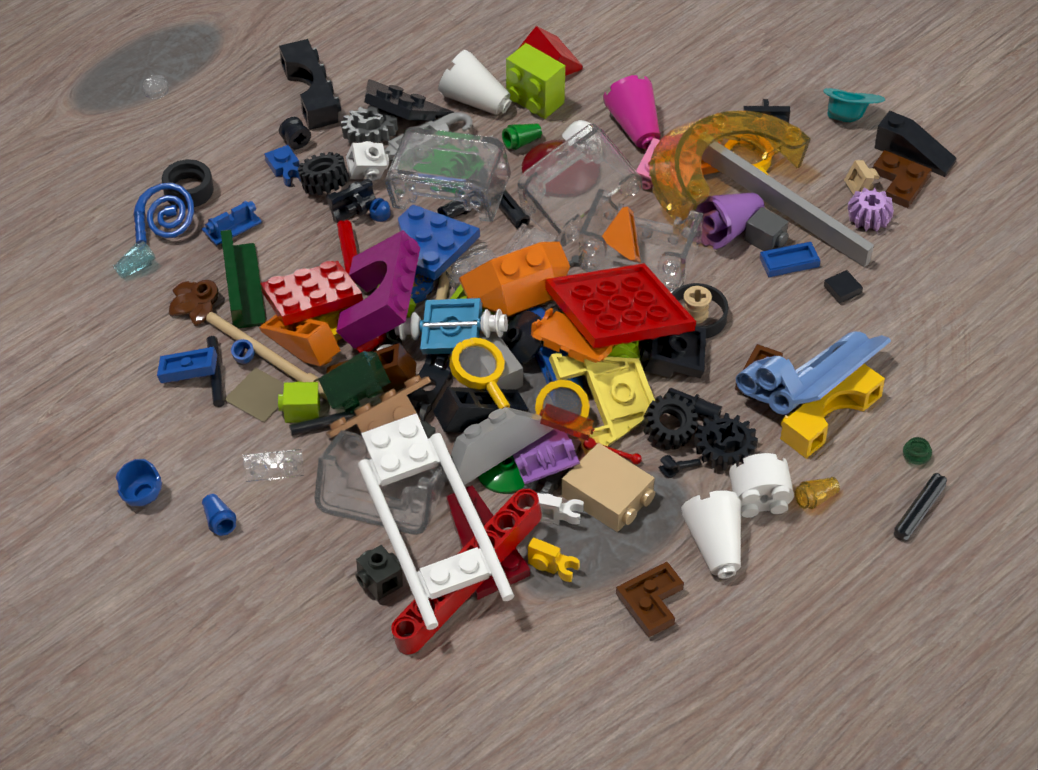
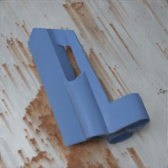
M850 332L796 370L789 359L786 360L781 356L757 360L737 374L736 384L744 394L759 401L769 403L772 410L776 413L787 414L799 404L820 400L890 343L891 340L883 335L869 339L862 332Z

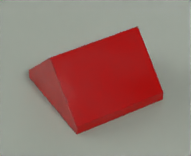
M535 26L519 46L520 48L527 43L564 64L565 76L583 69V65L558 36L538 26Z

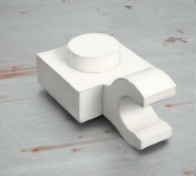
M537 493L542 512L540 521L559 525L560 520H564L570 524H580V514L573 513L572 511L583 512V501L573 499L567 503H562L561 497Z

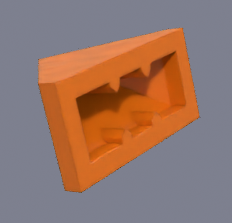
M628 206L622 207L600 239L635 265L641 264L634 212Z

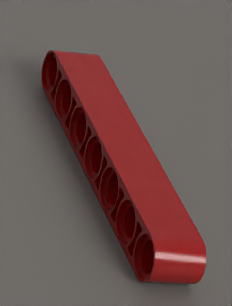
M521 489L517 491L484 525L500 564L541 520L542 512L539 497L534 490ZM475 536L460 550L458 554L474 549L476 547L480 549V546ZM485 580L432 600L429 598L428 600L438 622V626L432 630L426 628L414 599L394 620L391 626L393 638L399 652L405 655L418 652ZM407 633H412L410 636L402 637Z

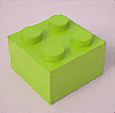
M525 43L506 58V90L510 93L509 99L546 119L565 103V65Z

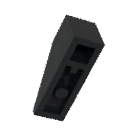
M889 110L878 125L875 149L880 151L886 150L931 168V172L943 177L948 174L956 162L957 158L910 118Z
M447 387L433 412L444 432H464L467 427L479 424L489 418V415L499 408L486 388L479 390L464 387ZM500 389L510 404L509 408L528 412L529 409L517 389Z

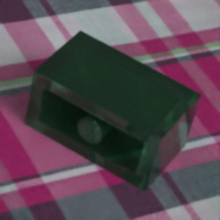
M366 351L359 353L318 379L331 408L344 409L345 412L359 407V401L379 395L383 392L382 387L391 383L377 352Z

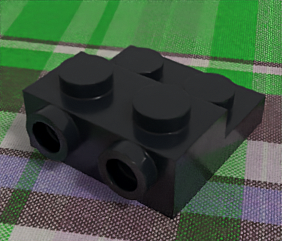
M695 326V331L641 340L645 341V346L643 345L641 348V358L639 359L640 362L644 363L643 371L668 378L671 377L674 371L696 378H701L704 374L706 329Z

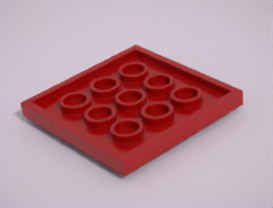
M645 263L545 280L546 291L593 348H605L610 345L628 344L633 341L656 339L657 337L695 331L696 320Z

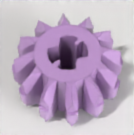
M864 187L862 192L855 191L848 203L849 221L855 222L856 228L864 227L865 231L872 228L877 232L880 227L886 228L893 217L892 198L887 197L885 191L877 192L876 188L873 191H869Z

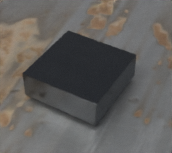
M848 270L824 281V287L839 304L862 294L863 287Z

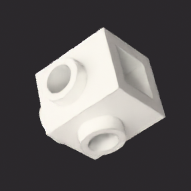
M370 141L352 143L346 155L350 179H370L371 181L380 179L389 165V157L384 152L383 143H373Z

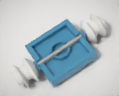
M480 298L426 300L424 320H421L418 314L413 312L411 318H406L405 323L394 329L395 334L399 335L402 341L406 339L407 335H411L414 340H417L422 332L420 346L422 354H452V351L459 342L474 337L479 338L480 330L486 338L490 337L491 332H496L498 337H502L503 332L508 329V319L506 314H502L501 309L497 310L496 315H491L488 309L482 314L483 303ZM467 350L463 353H478V350Z

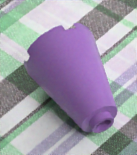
M756 193L704 196L696 200L691 208V212L694 211V219L691 220L694 233L703 245H710L713 247L712 249L722 248L746 230V222L761 207L764 208V202Z

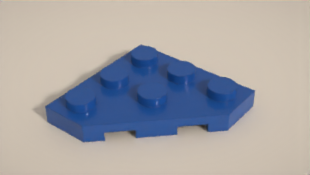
M411 205L398 217L399 230H404L411 238L416 240L420 247L416 273L436 280L480 237V228L416 205Z

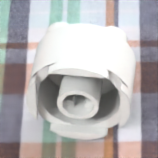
M755 454L743 458L744 464L736 467L735 463L730 468L729 475L732 491L737 494L741 501V515L743 517H754L762 511L782 514L788 510V504L793 500L794 492L788 463L785 458L781 461L777 459L776 454Z

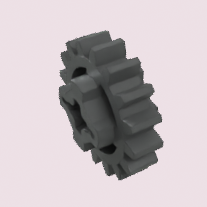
M369 105L367 109L358 107L359 110L349 111L350 116L344 115V121H341L343 138L348 139V143L355 141L356 143L366 141L381 143L380 141L383 140L389 141V136H395V130H398L395 114Z

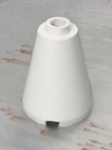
M467 50L461 51L452 60L455 63L452 69H446L438 91L445 97L498 115L500 112L505 113L511 104L509 99L510 93L471 52Z
M731 491L709 492L710 498L703 500L700 499V495L686 501L681 507L682 516L710 572L722 579L732 577L741 567V501L737 494Z

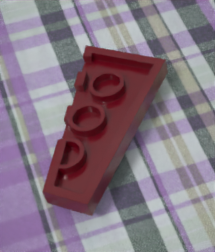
M473 485L468 486L466 490L484 526L493 517V514ZM455 493L446 496V501L462 549L474 537V534ZM516 548L501 563L510 585L530 576V568ZM492 575L475 590L477 600L499 591Z

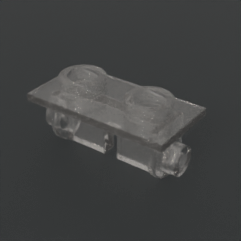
M293 448V450L243 455L246 482L304 476L301 449Z

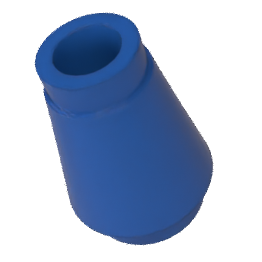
M216 494L205 496L202 500V505L209 530L219 536L231 533L236 527V514Z

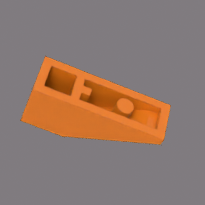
M276 314L259 327L262 333L305 363L323 366L331 362L332 357L341 351L326 322L306 319L284 326Z

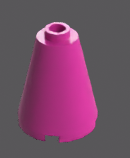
M631 75L613 83L610 86L611 91L608 95H606V92L604 93L603 102L638 148L648 149L653 138L660 139L653 85L646 76H644V79H638L637 75Z

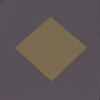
M255 367L224 400L265 422L278 408V394H283L284 383Z

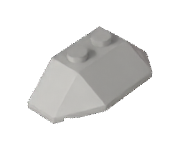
M508 407L497 409L489 415V418L481 423L467 427L464 433L456 438L450 456L465 485L549 433L555 427L553 423L542 415Z

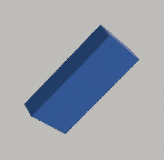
M812 242L760 252V261L768 278L820 267L821 260Z

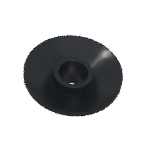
M531 311L518 313L508 322L507 331L503 332L501 337L521 365L533 359L543 343L542 340L540 341L531 336L532 323L542 320L540 316Z

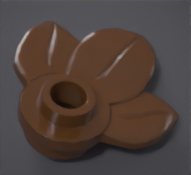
M202 280L198 283L185 281L178 284L172 290L177 297L170 303L169 315L189 314L194 326L200 325L206 320L207 315L213 311L212 304L216 302L219 292L217 285L211 280Z

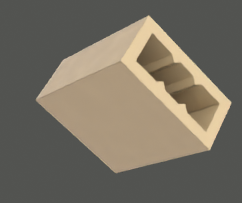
M600 443L579 461L580 464L574 466L562 478V497L568 501L573 499L583 501V511L616 532H619L625 524H631L637 512L643 506H648L655 496V478Z

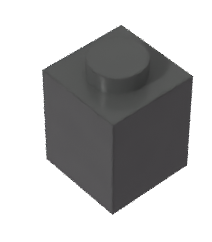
M761 207L746 222L744 241L762 251L782 248L789 237L787 233L788 221Z

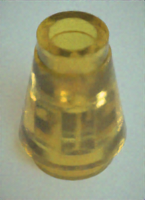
M835 477L803 481L795 489V498L801 508L815 509L839 493L840 485Z

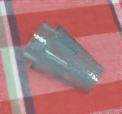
M142 241L139 244L135 243L113 267L118 275L124 279L151 266V262L156 258L149 246Z

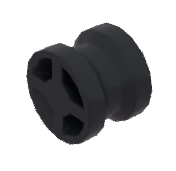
M298 117L287 118L279 127L280 136L286 140L291 149H301L311 139L310 130L303 126V122Z

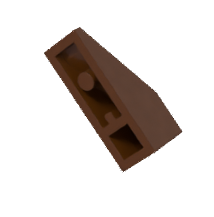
M398 343L327 367L325 386L335 392L386 393L393 388L397 391L406 388L404 382L416 376L417 363L402 345Z

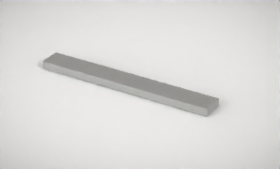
M703 133L698 137L695 154L697 157L750 192L758 194L762 200L863 267L870 262L874 248L872 243Z

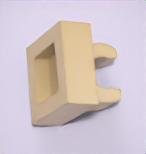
M855 160L844 181L854 195L855 191L862 192L864 187L872 190L874 188L872 182L874 179H879L880 176L874 168L869 169L864 160Z

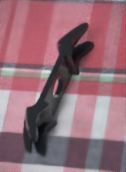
M428 354L419 375L421 378L429 376L430 380L436 384V387L430 391L419 388L407 395L415 411L421 407L419 412L421 421H425L428 413L432 410V405L446 381L452 376L449 367L450 360L447 362V368L443 369L450 354Z

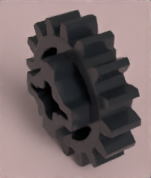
M725 413L724 418L714 414L713 421L705 418L703 426H697L694 438L696 454H702L703 463L709 460L712 461V468L720 464L723 470L726 471L728 465L733 466L735 463L736 467H738L739 462L744 464L743 458L755 455L758 438L755 437L756 429H749V421L741 423L739 415L731 419L729 413Z

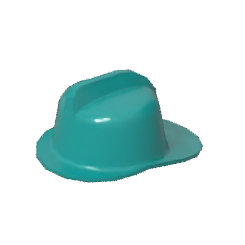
M825 88L823 90L829 96L828 117L842 122L851 123L863 117L869 104L885 101L884 97L875 94L854 93L833 88Z

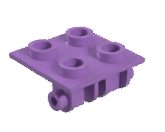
M563 425L553 429L513 454L524 484L580 464L572 440L569 439Z

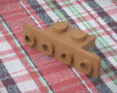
M418 374L404 382L406 388L397 393L393 388L379 396L381 402L374 406L367 403L354 410L356 416L346 421L345 417L334 421L329 424L331 430L326 432L327 437L332 438L355 424L359 432L363 433L416 414L407 395L431 382L429 376L421 378Z

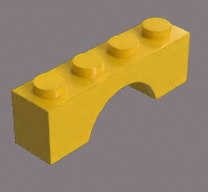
M863 364L820 400L802 403L801 407L795 412H789L781 422L782 431L780 439L807 459L826 443L828 423L824 417L834 410L844 408L864 412L882 397L885 378L866 364Z

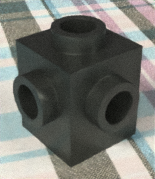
M382 544L373 550L365 551L356 559L357 572L355 577L359 585L363 589L368 588L378 601L403 587L402 568L399 560L394 553H388Z

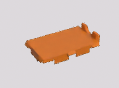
M553 308L545 311L541 321L537 320L532 323L531 336L533 338L544 341L545 347L557 352L560 349L568 352L569 357L583 363L584 358L594 363L603 361L612 352V347L614 346L593 348L565 314L558 311L553 313Z

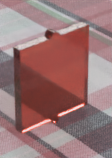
M546 403L544 409H541L539 414L542 416L540 424L586 441L589 440L590 434L592 435L595 430L592 427L594 420Z

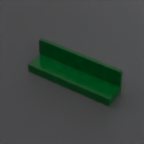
M223 230L221 231L232 325L238 329L261 326L266 322L255 244L233 245L232 231Z

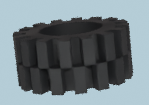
M328 152L327 155L320 153V156L317 157L313 155L311 156L312 159L307 158L304 160V163L299 165L298 173L303 190L306 193L310 192V195H314L316 192L318 195H322L323 192L329 194L333 189L337 191L339 186L343 187L346 185L345 182L349 180L344 158L339 153L334 155L333 152Z
M666 393L663 398L661 395L657 396L655 401L653 400L643 416L642 426H645L643 432L645 435L650 433L648 438L650 442L654 439L658 441L655 445L658 448L665 444V450H670L672 445L674 450L679 449L681 444L683 446L687 444L697 427L698 422L696 420L698 415L693 413L695 407L693 404L688 407L687 403L689 400L686 398L680 401V395L675 394L673 399L670 393ZM664 413L674 415L680 421V428L670 430L664 427L660 422V416Z

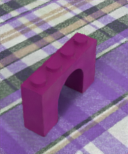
M404 230L361 252L352 259L349 276L366 292L378 287L363 301L340 312L336 332L354 349L406 322L420 247L416 240L411 238Z

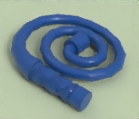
M160 183L148 188L140 195L133 212L137 245H145L147 243L144 222L146 203L153 194L161 190L173 189L179 191L186 198L188 204L186 221L179 229L173 232H164L155 226L153 221L154 211L157 206L166 201L175 202L179 206V215L176 205L166 206L165 209L158 213L157 220L160 226L166 229L175 228L183 222L186 215V207L181 199L177 196L165 195L154 201L147 211L149 228L155 235L163 238H175L186 231L192 222L194 203L191 195L184 187L174 183ZM178 215V218L174 222L167 223L164 221L163 216L171 217Z

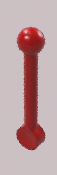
M592 437L586 438L583 442V446L587 450H591L598 444ZM607 447L622 458L631 460L634 465L642 461V457L638 453L632 455Z

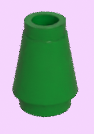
M538 123L508 125L502 131V140L505 147L508 149L512 148L513 150H517L542 137V129Z

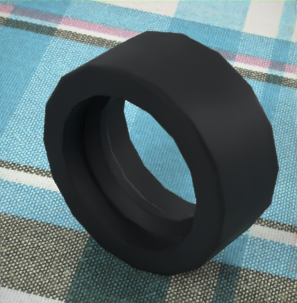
M185 159L169 165L163 171L162 183L175 184L183 179H197L202 181V183L195 188L187 189L192 197L194 207H199L211 198L214 190L210 169L204 163ZM173 189L163 190L164 196H177L184 202L186 209H188L186 198L179 191ZM168 201L171 205H176L179 208L175 202Z

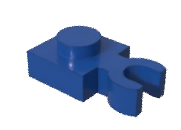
M289 145L264 153L265 161L276 177L283 175V181L287 187L291 186L290 178L292 177L298 178L301 182L298 173L299 160Z

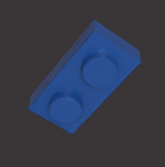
M214 347L160 356L157 372L160 383L215 374L216 350Z

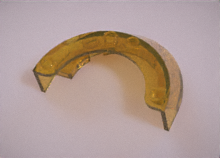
M726 111L685 123L667 133L653 151L649 165V176H651L653 193L663 209L685 231L690 230L697 205L704 202L710 193V188L702 173L701 158L705 150L713 142H722L723 138L736 140L738 145L755 152L764 160L780 152L798 169L802 165L811 138L798 127L784 120L752 111Z

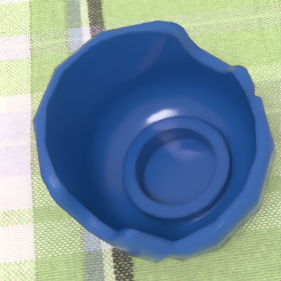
M134 459L124 464L116 474L119 489L117 492L121 499L132 507L145 506L155 501L162 488L159 472L146 459Z

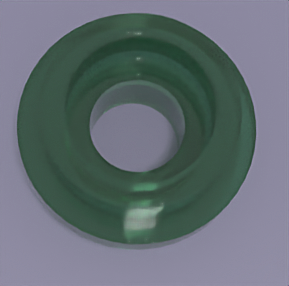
M914 437L905 443L903 456L912 464L922 465L931 459L932 448L926 439Z

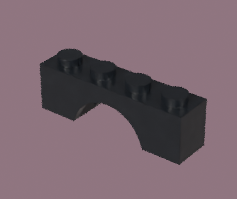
M308 39L279 45L281 66L287 80L303 82L310 86L307 91L300 94L302 115L308 129L312 130L339 123L338 112H341V104L339 98L333 96L334 89L331 80H326L327 75L324 65L319 64L317 49L311 47Z

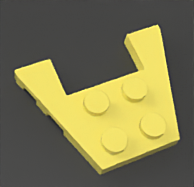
M558 353L551 354L549 358L557 380H567L582 375L586 376L604 426L580 432L578 435L585 455L590 451L583 446L586 438L592 437L596 443L607 447L642 424L646 410L653 400L655 401L638 358L606 357L603 361L601 360L597 363L585 358L583 363Z

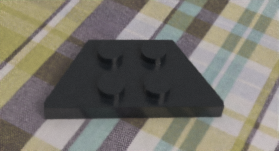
M368 79L364 99L366 104L407 120L434 121L435 116L442 118L454 113V111L425 101L426 97L414 93L410 95L403 92L404 89L399 86H387Z

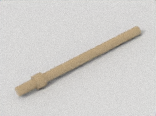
M210 312L207 315V322L236 341L241 339L250 341L257 355L299 382H318L320 396L328 401L334 399L336 392L322 384L321 379L314 374H307L214 312Z

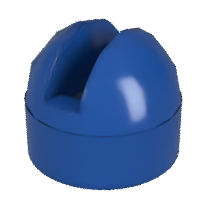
M382 198L374 199L369 207L370 218L377 222L387 220L391 215L389 203Z
M237 340L231 347L232 356L238 363L247 364L254 357L253 345L248 340ZM245 348H247L248 351H247L246 355H245L244 357H242L243 354H244V352H245Z

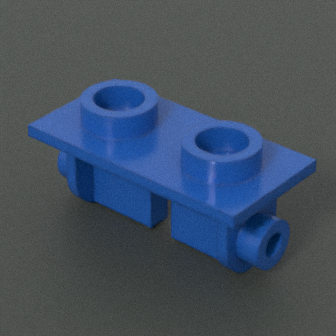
M244 201L242 204L232 208L231 214L225 212L215 218L208 219V223L205 224L202 231L217 246L222 243L221 231L231 230L233 238L262 223V221L254 213L256 206L253 201Z

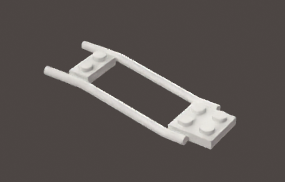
M417 413L361 433L371 459L361 460L358 463V467L406 576L426 628L432 630L438 626L437 619L428 600L429 598L432 600L486 580L491 575L503 601L513 599V591L441 434L436 433L427 438ZM441 463L480 549L476 547L422 567L417 572L379 485H388L435 468Z

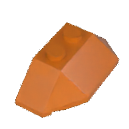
M560 241L539 242L489 260L459 277V281L467 299L480 298L483 303L482 308L494 313L501 309L502 314H506L509 317L553 301V298L546 291L545 280L567 276L570 264Z

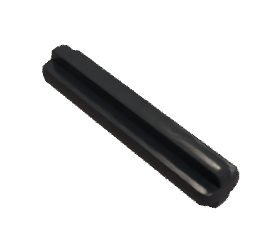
M939 473L932 475L894 528V536L902 541L909 539L946 487L947 478L945 476H941Z

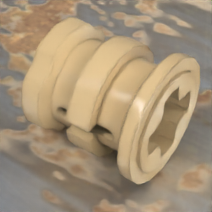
M692 286L684 293V308L696 320V324L702 323L708 318L709 304L712 299L711 292L702 286Z

